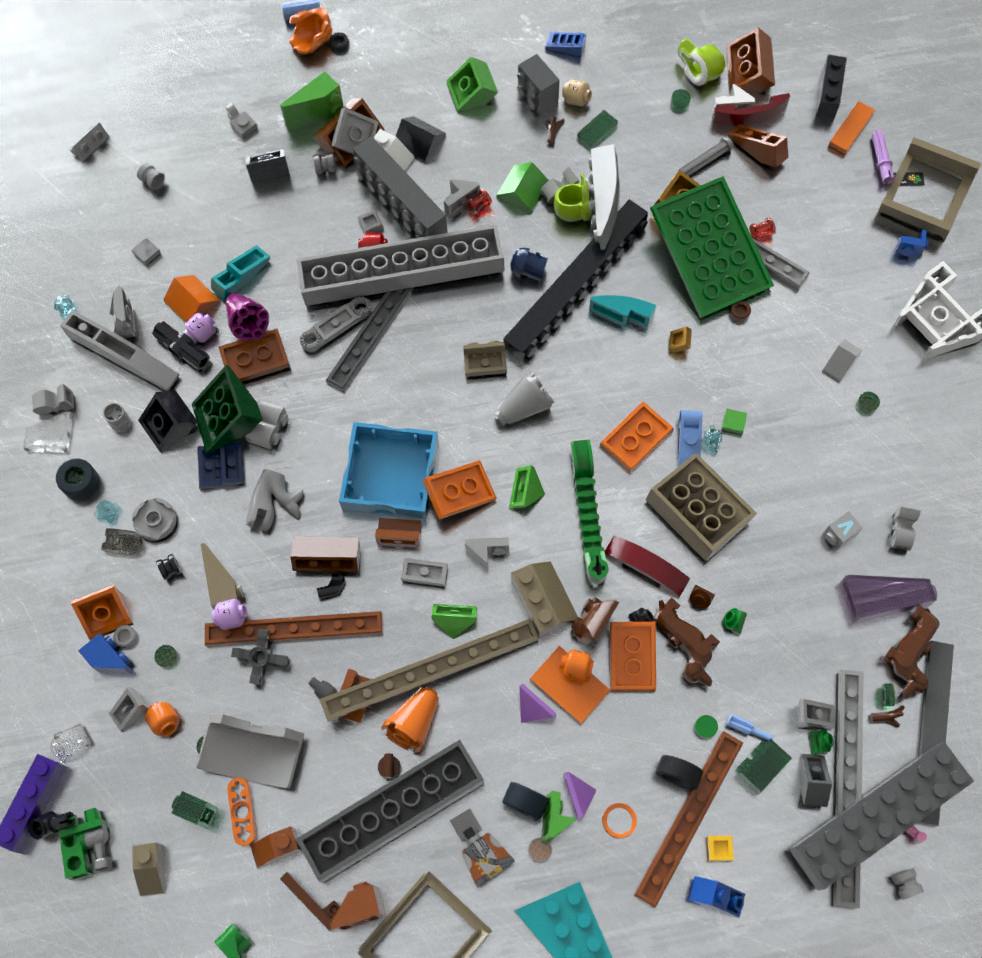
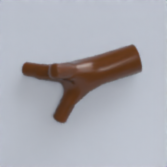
M553 117L552 123L549 120L545 121L549 128L548 143L555 142L557 129L565 122L563 118L556 122L557 117Z
M901 705L893 711L871 713V721L890 722L898 728L900 724L895 718L904 715L902 711L905 707Z

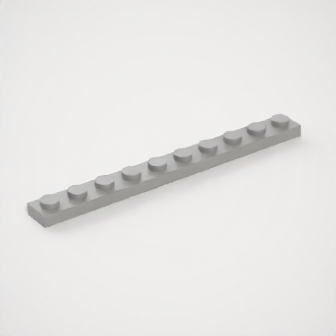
M841 669L838 673L835 816L862 797L864 672ZM861 864L834 883L833 906L860 908Z

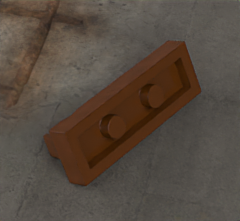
M286 872L280 880L330 932H333L334 930L331 929L330 924L340 905L333 900L323 908L291 873Z

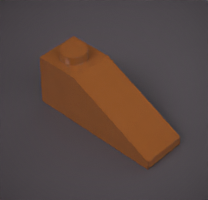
M741 124L728 133V137L763 164L778 167L789 158L788 142L785 136Z

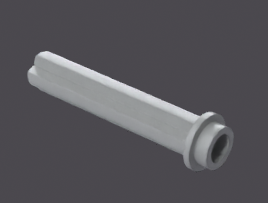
M729 137L721 138L719 143L679 168V170L690 176L723 153L730 152L734 146L732 140Z

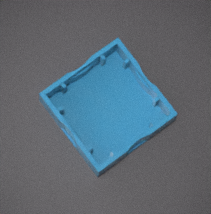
M353 422L348 448L349 460L344 472L339 498L341 509L427 520L430 497L422 480L434 475L439 443L438 432L411 428L394 429L384 425Z

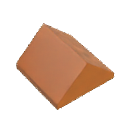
M195 275L174 277L163 299L185 323L196 313L206 315L221 302Z
M114 585L71 602L89 640L99 633L103 635L116 630L122 625L132 623L123 594Z

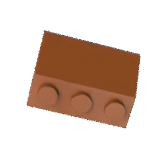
M757 27L727 44L730 92L732 84H735L746 93H761L775 85L772 39L768 34Z
M363 98L352 99L343 107L379 122ZM340 110L313 137L325 153L333 152L334 160L343 167H346L353 160L354 155L331 146L341 113ZM380 122L378 123L376 134L379 129L385 130Z
M367 881L354 885V890L347 893L330 924L331 929L341 932L385 918L386 913L379 888L373 884L370 885Z

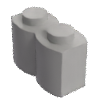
M260 400L258 406L263 420L250 433L246 434L245 438L249 443L272 449L273 445H277L280 433L278 432L282 426H285L288 414H286L287 412L284 407Z

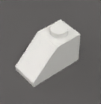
M379 129L374 139L406 172L415 157L397 137Z

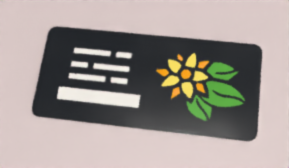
M906 172L900 186H924L923 172Z

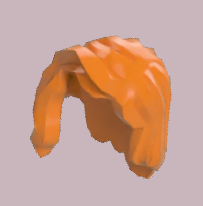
M324 7L299 12L290 17L289 20L290 24L296 23L294 34L289 39V43L299 54L313 53L331 37L333 32L331 20Z

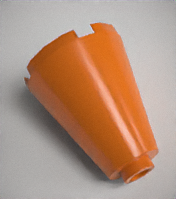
M431 687L419 688L382 724V731L386 729L388 731L386 736L403 749L407 750L408 747L415 748L413 752H420L439 702L437 692Z

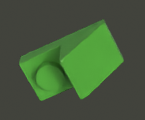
M551 791L546 796L549 801L543 813L542 843L547 844L577 820V818L561 815L563 810L561 792Z

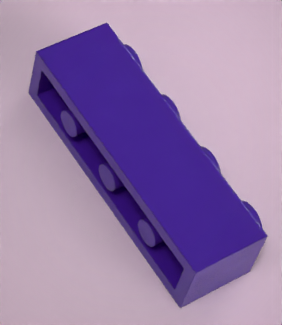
M40 754L36 755L0 824L1 847L22 854L31 837L28 832V823L42 815L67 766Z

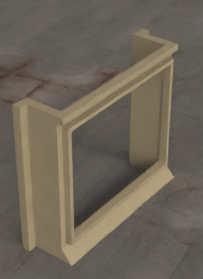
M913 137L895 176V180L884 197L878 213H885L940 235L945 241L981 163ZM912 159L962 178L943 221L892 201Z
M428 871L427 874L424 873L359 947L358 954L362 958H377L370 950L427 885L475 929L474 933L452 958H469L492 930Z

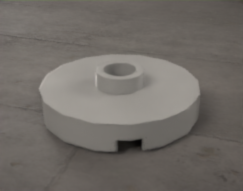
M160 498L142 501L135 508L132 515L134 530L142 538L150 541L167 537L176 525L174 508L166 500ZM154 518H158L156 523H152Z

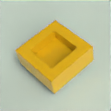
M732 836L707 837L709 861L734 860Z

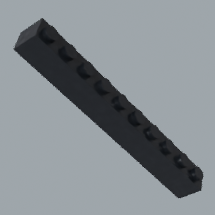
M629 199L617 212L613 231L606 248L601 250L599 242H595L593 238L503 338L505 349L521 361L527 356H532L539 342L543 343L549 335L548 332L560 324L565 313L569 314L572 311L574 303L585 296L588 287L596 284L599 275L610 268L613 259L619 258L624 251V247L634 241L638 231L645 229L648 224V211Z

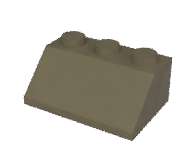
M551 561L533 563L511 573V581L529 618L532 620L539 638L572 624L578 617Z

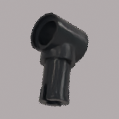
M49 811L32 819L28 823V832L32 838L39 840L49 834L58 832L62 828L73 827L76 820L75 818L69 819L74 816L72 812L57 815L55 812Z

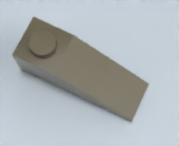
M205 543L200 544L211 607L215 609L217 603L231 599H237L241 603L240 599L244 598L241 585H237Z

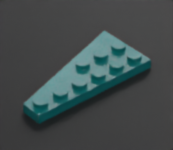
M580 881L514 910L554 958H612Z

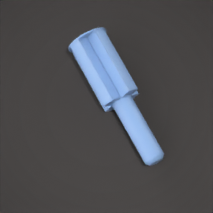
M731 714L727 720L726 726L745 735L751 733L769 742L773 740L772 735L753 727L754 723L734 714Z

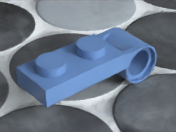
M680 410L678 467L695 453L701 457L702 411Z

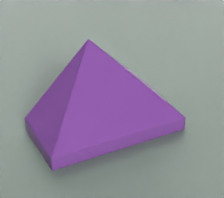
M522 683L519 686L521 723L554 721L557 713Z
M565 772L563 777L577 820H583L596 789L570 772Z

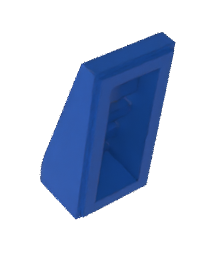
M550 32L545 49L581 57L586 43V33Z

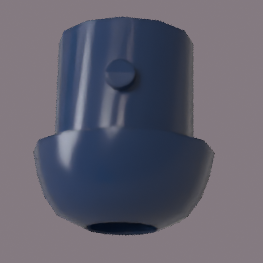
M530 248L517 249L510 263L511 271L518 277L522 274L527 276L529 280L533 278L540 281L548 258L540 256L539 252H536V254L529 252Z

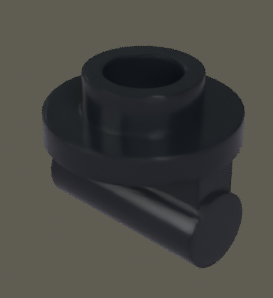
M639 608L629 614L632 622L654 621V616L648 609Z

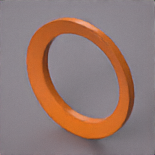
M615 803L605 810L603 826L611 836L625 838L635 830L637 817L630 806L624 803ZM623 808L631 814L632 826L627 832L618 834L609 828L607 816L611 810Z

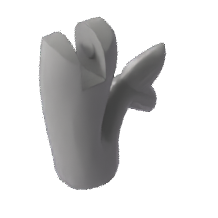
M264 469L250 500L246 525L253 527L257 518L256 515L264 517L261 530L268 531L274 519L271 494L275 496L280 504L284 505L288 512L299 519L300 510L297 502L303 496V489L288 494L285 490V476L278 472Z

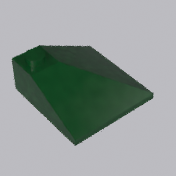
M228 365L223 367L191 403L206 453L209 454L250 433L263 420L256 400Z

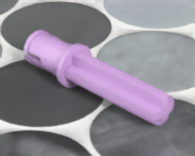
M877 130L872 133L878 160L877 169L880 170L882 183L886 184L887 180V184H890L895 180L892 170L893 162L889 158L884 133L881 130Z

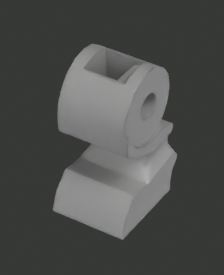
M570 167L562 173L563 179L561 181L550 179L541 188L540 192L546 198L549 205L554 204V196L560 187L568 184H579V179Z
M64 384L57 387V394L48 390H39L32 395L33 412L45 415L52 411L59 412L60 410L69 411L74 409L73 391Z
M901 506L895 511L893 519L895 524L892 528L894 532L891 540L892 548L904 549L906 551L912 549L916 535L912 525L918 521L921 513L920 510Z

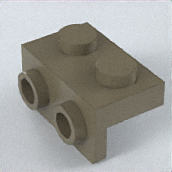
M490 341L484 344L470 343L463 346L466 377L507 373L504 342Z

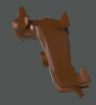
M672 597L666 604L663 600H659V610L654 616L658 627L669 637L668 642L674 648L680 647L689 656V662L684 669L685 679L690 683L701 682L709 687L712 686V679L705 672L704 668L711 661L712 650L714 651L720 641L712 634L705 638L698 628L680 619L676 610L681 605Z
M921 605L918 606L910 619L912 623L918 622L915 629L900 641L897 649L891 647L882 661L885 664L891 663L896 675L907 681L902 692L905 699L913 693L924 692L928 687V678L918 668L917 661L921 654L926 656L933 646L929 642L939 627V620L931 614L928 608L924 609Z

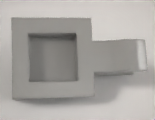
M232 103L225 107L228 111L227 115L232 119L230 121L231 127L242 138L258 128L257 123L245 111L240 114Z

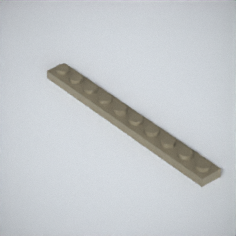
M530 618L321 698L320 703L327 722L538 641L539 637Z

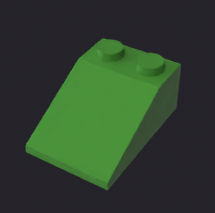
M325 71L280 104L287 130L328 121L344 107L340 85Z

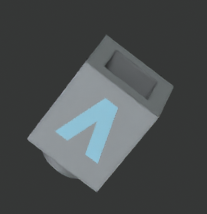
M848 511L830 524L824 533L828 542L839 549L857 536L863 527Z

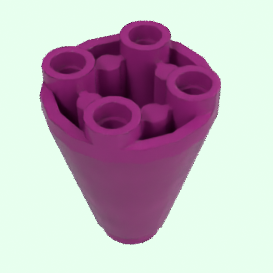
M230 294L226 299V310L231 333L242 340L261 339L269 325L268 311L260 303L241 294Z

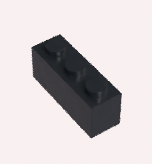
M827 55L822 70L815 116L835 119L841 101L847 57Z

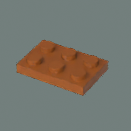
M278 328L264 332L263 337L258 340L241 339L218 347L224 366H230L241 382L290 367Z

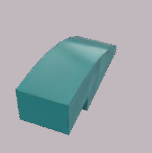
M255 245L229 261L225 270L211 278V290L225 301L230 294L238 292L253 279L270 260V256L259 246Z
M602 295L591 297L589 309L625 326L630 319L648 328L655 314L656 305L633 297Z

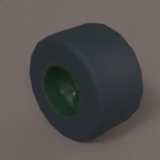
M75 458L64 462L58 468L56 483L58 488L67 497L74 500H83L90 497L96 491L99 485V476L92 465L86 460Z
M510 782L502 803L525 815L540 820L549 799L526 786Z

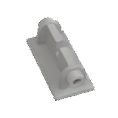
M97 122L75 144H72L69 150L83 162L110 136L100 122Z

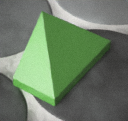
M534 466L516 468L509 505L511 509L527 507L545 495Z
M433 604L431 619L454 639L476 622L477 606Z

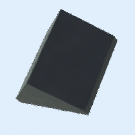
M412 116L401 119L395 137L402 142L415 158L426 163L444 139L446 133Z
M284 149L246 158V167L252 184L290 176Z

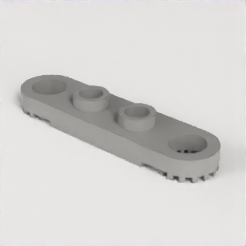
M358 296V298L343 305L313 325L309 330L304 331L300 336L302 348L310 352L315 351L367 317L371 312L370 301L363 296ZM358 304L366 305V308L363 311H357L355 307ZM308 337L316 338V342L313 345L305 343Z

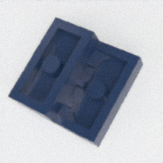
M229 443L210 454L206 453L204 446L197 447L199 489L243 484L241 443Z

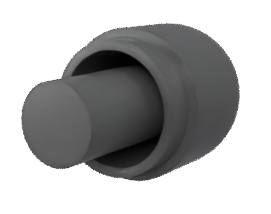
M313 677L308 683L315 689L314 693L319 699L337 693L336 688L324 680L320 682Z

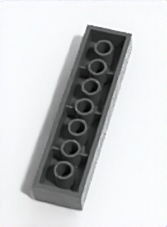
M459 739L296 838L318 882L324 883L483 785L484 779Z
M943 741L927 750L789 848V850L818 891L824 890L972 784L974 780Z

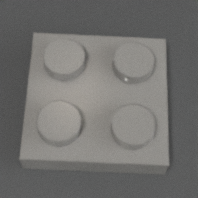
M342 108L331 146L354 155L353 148L371 136L374 138L379 122L350 109Z

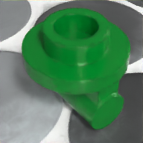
M737 608L729 610L724 616V626L734 634L741 635L747 613Z
M826 729L809 731L813 755L831 751V747L834 745L831 733H828Z

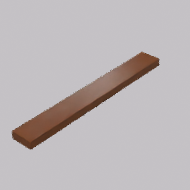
M382 611L245 620L242 626L229 630H222L214 623H205V646L257 643L259 629L271 630L268 642L383 635Z
M724 731L721 733L702 768L703 775L698 789L689 792L634 896L653 908H656L740 751L743 745L742 741Z

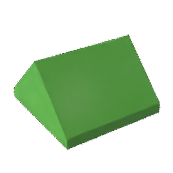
M533 162L514 165L497 193V198L532 212L542 195L540 192L541 188L549 180Z

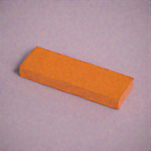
M858 101L830 140L829 146L846 154L873 116L875 109Z

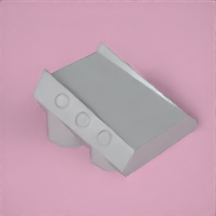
M117 286L113 292L110 314L113 315L114 333L124 339L135 337L131 302L129 298H126L124 289L121 286Z

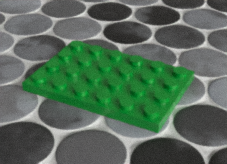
M724 176L650 207L651 213L700 319L774 286Z

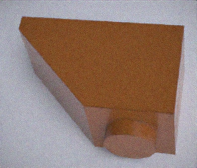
M292 826L284 828L250 845L256 867L260 868L302 852L296 840L298 838L296 829Z

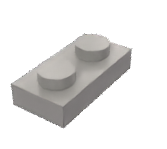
M404 558L401 581L445 587L448 563Z

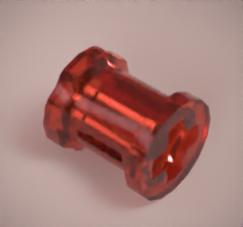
M481 189L476 196L466 199V203L469 209L476 215L481 208L491 205L492 199L485 189Z
M770 217L761 223H753L749 226L752 238L757 241L763 236L776 233L775 224Z

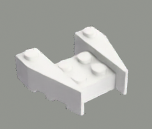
M944 261L926 274L894 324L897 327L906 319H909L926 337L932 346L925 354V359L979 342L982 339V309L970 317L945 291L951 287L957 274Z

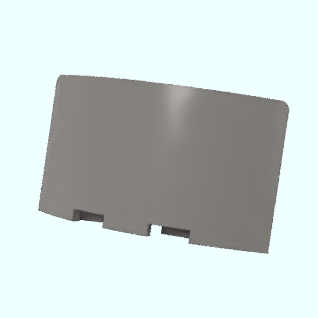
M210 714L196 763L197 769L232 778H243L249 782L269 786L291 787L304 733L289 728L264 724L262 726L253 724L250 726V721L224 714Z

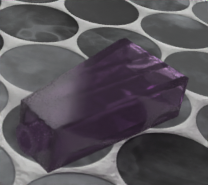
M847 575L841 581L854 623L914 610L919 605L922 607L931 606L937 600L935 586L931 584L930 579Z

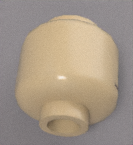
M571 79L565 83L562 96L566 103L582 107L591 100L592 90H590L587 82Z

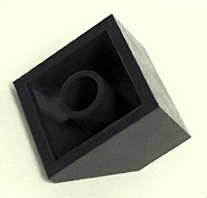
M170 390L156 392L138 421L158 450L164 451L187 436L196 424L197 419L177 391Z

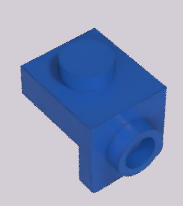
M922 229L918 238L901 235L896 245L895 253L919 257L923 249L926 250L928 247L929 238L926 237L927 230Z

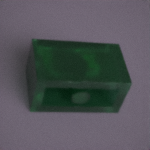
M772 739L766 743L762 740L753 750L756 753L751 760L747 757L738 766L741 771L737 776L757 795L770 784L792 759Z
M182 791L180 795L175 797L171 808L173 811L171 814L207 829L217 807Z

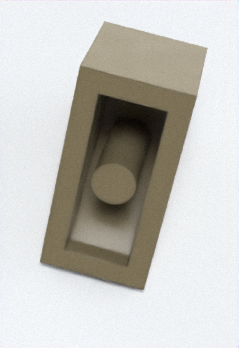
M156 842L132 845L133 873L139 895L148 896L165 893L163 845Z

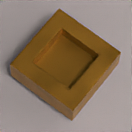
M686 326L670 331L669 350L676 353L689 349L691 347L692 329Z

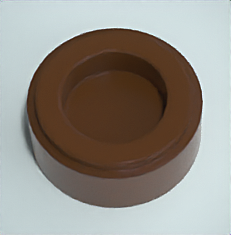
M744 301L736 302L730 308V316L736 322L746 321L751 313L750 305Z

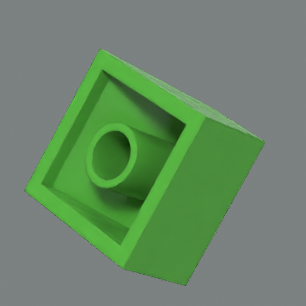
M470 57L446 80L459 112L486 105L498 94L487 63Z

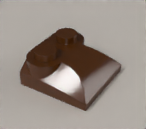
M597 597L589 598L582 608L584 613L581 618L577 617L571 626L573 629L572 634L584 645L597 641L619 602L616 600L601 601Z

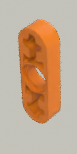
M234 778L227 786L233 837L238 845L248 847L255 842L257 837L250 785L243 778ZM237 783L244 786V789L241 790V798H247V801H237L234 803V800H239L238 793L233 791L237 787ZM241 805H245L248 808V814L243 819H239L236 816V809ZM250 821L249 825L245 824V829L251 833V836L247 837V841L244 842V839L239 838V835L243 834V827L241 825L237 827V823Z

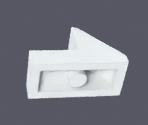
M732 84L730 97L722 96L715 98L713 112L715 107L734 104L735 110L754 107L755 98L735 84Z

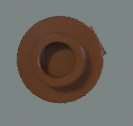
M695 584L690 594V601L695 607L704 609L710 606L715 594Z
M391 753L384 754V757L378 763L379 774L385 779H393L400 773L401 764L399 760Z

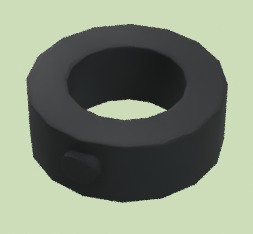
M337 32L331 35L329 45L334 51L341 52L347 49L349 39L346 34ZM336 40L344 41L342 44H335Z

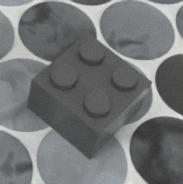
M535 54L518 64L517 90L522 97L524 96L528 100L530 107L533 110L535 109L540 115L557 105L559 101L560 80L540 56Z

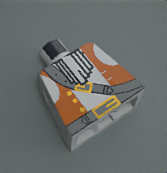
M472 825L461 833L469 845L461 853L477 888L515 861L490 832L480 837Z

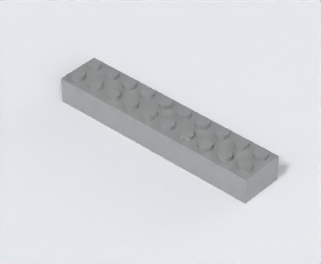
M497 224L297 259L301 294L305 306L505 271L504 256Z

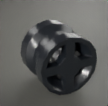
M173 553L164 560L159 559L156 561L164 580L169 579L173 574L178 575L182 573Z

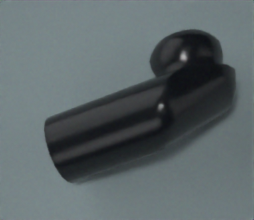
M336 571L332 573V579L328 586L317 588L319 599L334 596L340 592L345 583V578L341 572Z

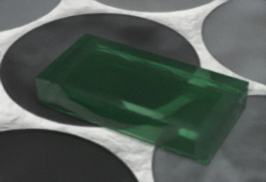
M603 110L577 133V137L592 148L618 125V120Z

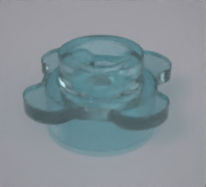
M67 294L58 297L54 302V309L59 311L60 316L63 318L67 317L68 313L76 307V302L71 301L70 296Z
M710 425V430L704 432L705 442L708 447L714 446L718 450L720 448L719 443L722 442V435L719 430L715 429L714 425Z
M103 499L97 505L94 516L96 519H104L107 523H111L114 521V515L119 511L120 507L117 503L112 504L110 501Z

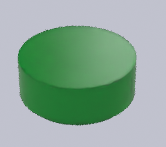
M710 715L700 716L694 724L695 733L702 739H710L717 733L718 723Z

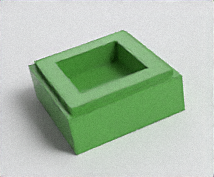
M726 409L722 430L742 435L747 413Z

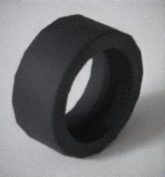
M663 755L658 764L656 774L663 780L676 786L696 790L699 787L703 771L686 760Z

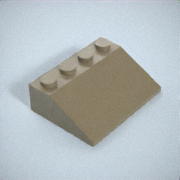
M697 453L652 487L646 498V501L705 561L717 553L757 515Z

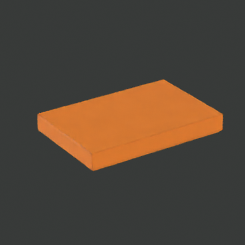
M643 401L600 442V446L631 473L673 432L674 428Z
M480 460L426 477L422 480L439 520L497 499Z
M610 622V690H656V622Z
M558 646L532 675L530 681L581 725L607 696L610 689L592 673L590 678L586 677V680L583 682L566 678L563 674L564 669L560 668L562 656H567L568 653Z

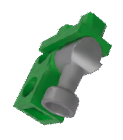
M97 808L84 811L86 823L78 824L77 815L74 814L69 819L75 818V825L58 831L59 838H61L60 844L65 879L73 881L93 875V872L107 870L112 867L111 859L105 857L104 844L109 839L107 821L101 818ZM93 848L96 860L90 865L87 850Z

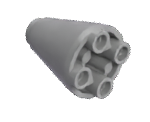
M533 372L527 373L522 377L497 407L498 410L494 412L503 425L511 424L545 411L555 403L544 388L540 390L543 385Z

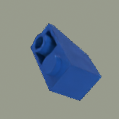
M99 633L78 650L88 664L98 672L130 673L132 671L128 665L131 662L130 659L123 652L119 654L116 651L115 647L118 645L110 636L105 638Z
M695 876L689 900L704 907L740 918L741 910L744 906L745 893L721 882Z

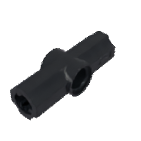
M165 321L158 322L154 326L153 336L166 345L169 351L177 358H183L197 370L203 369L208 364L210 356L196 346L193 340L184 332L179 333Z

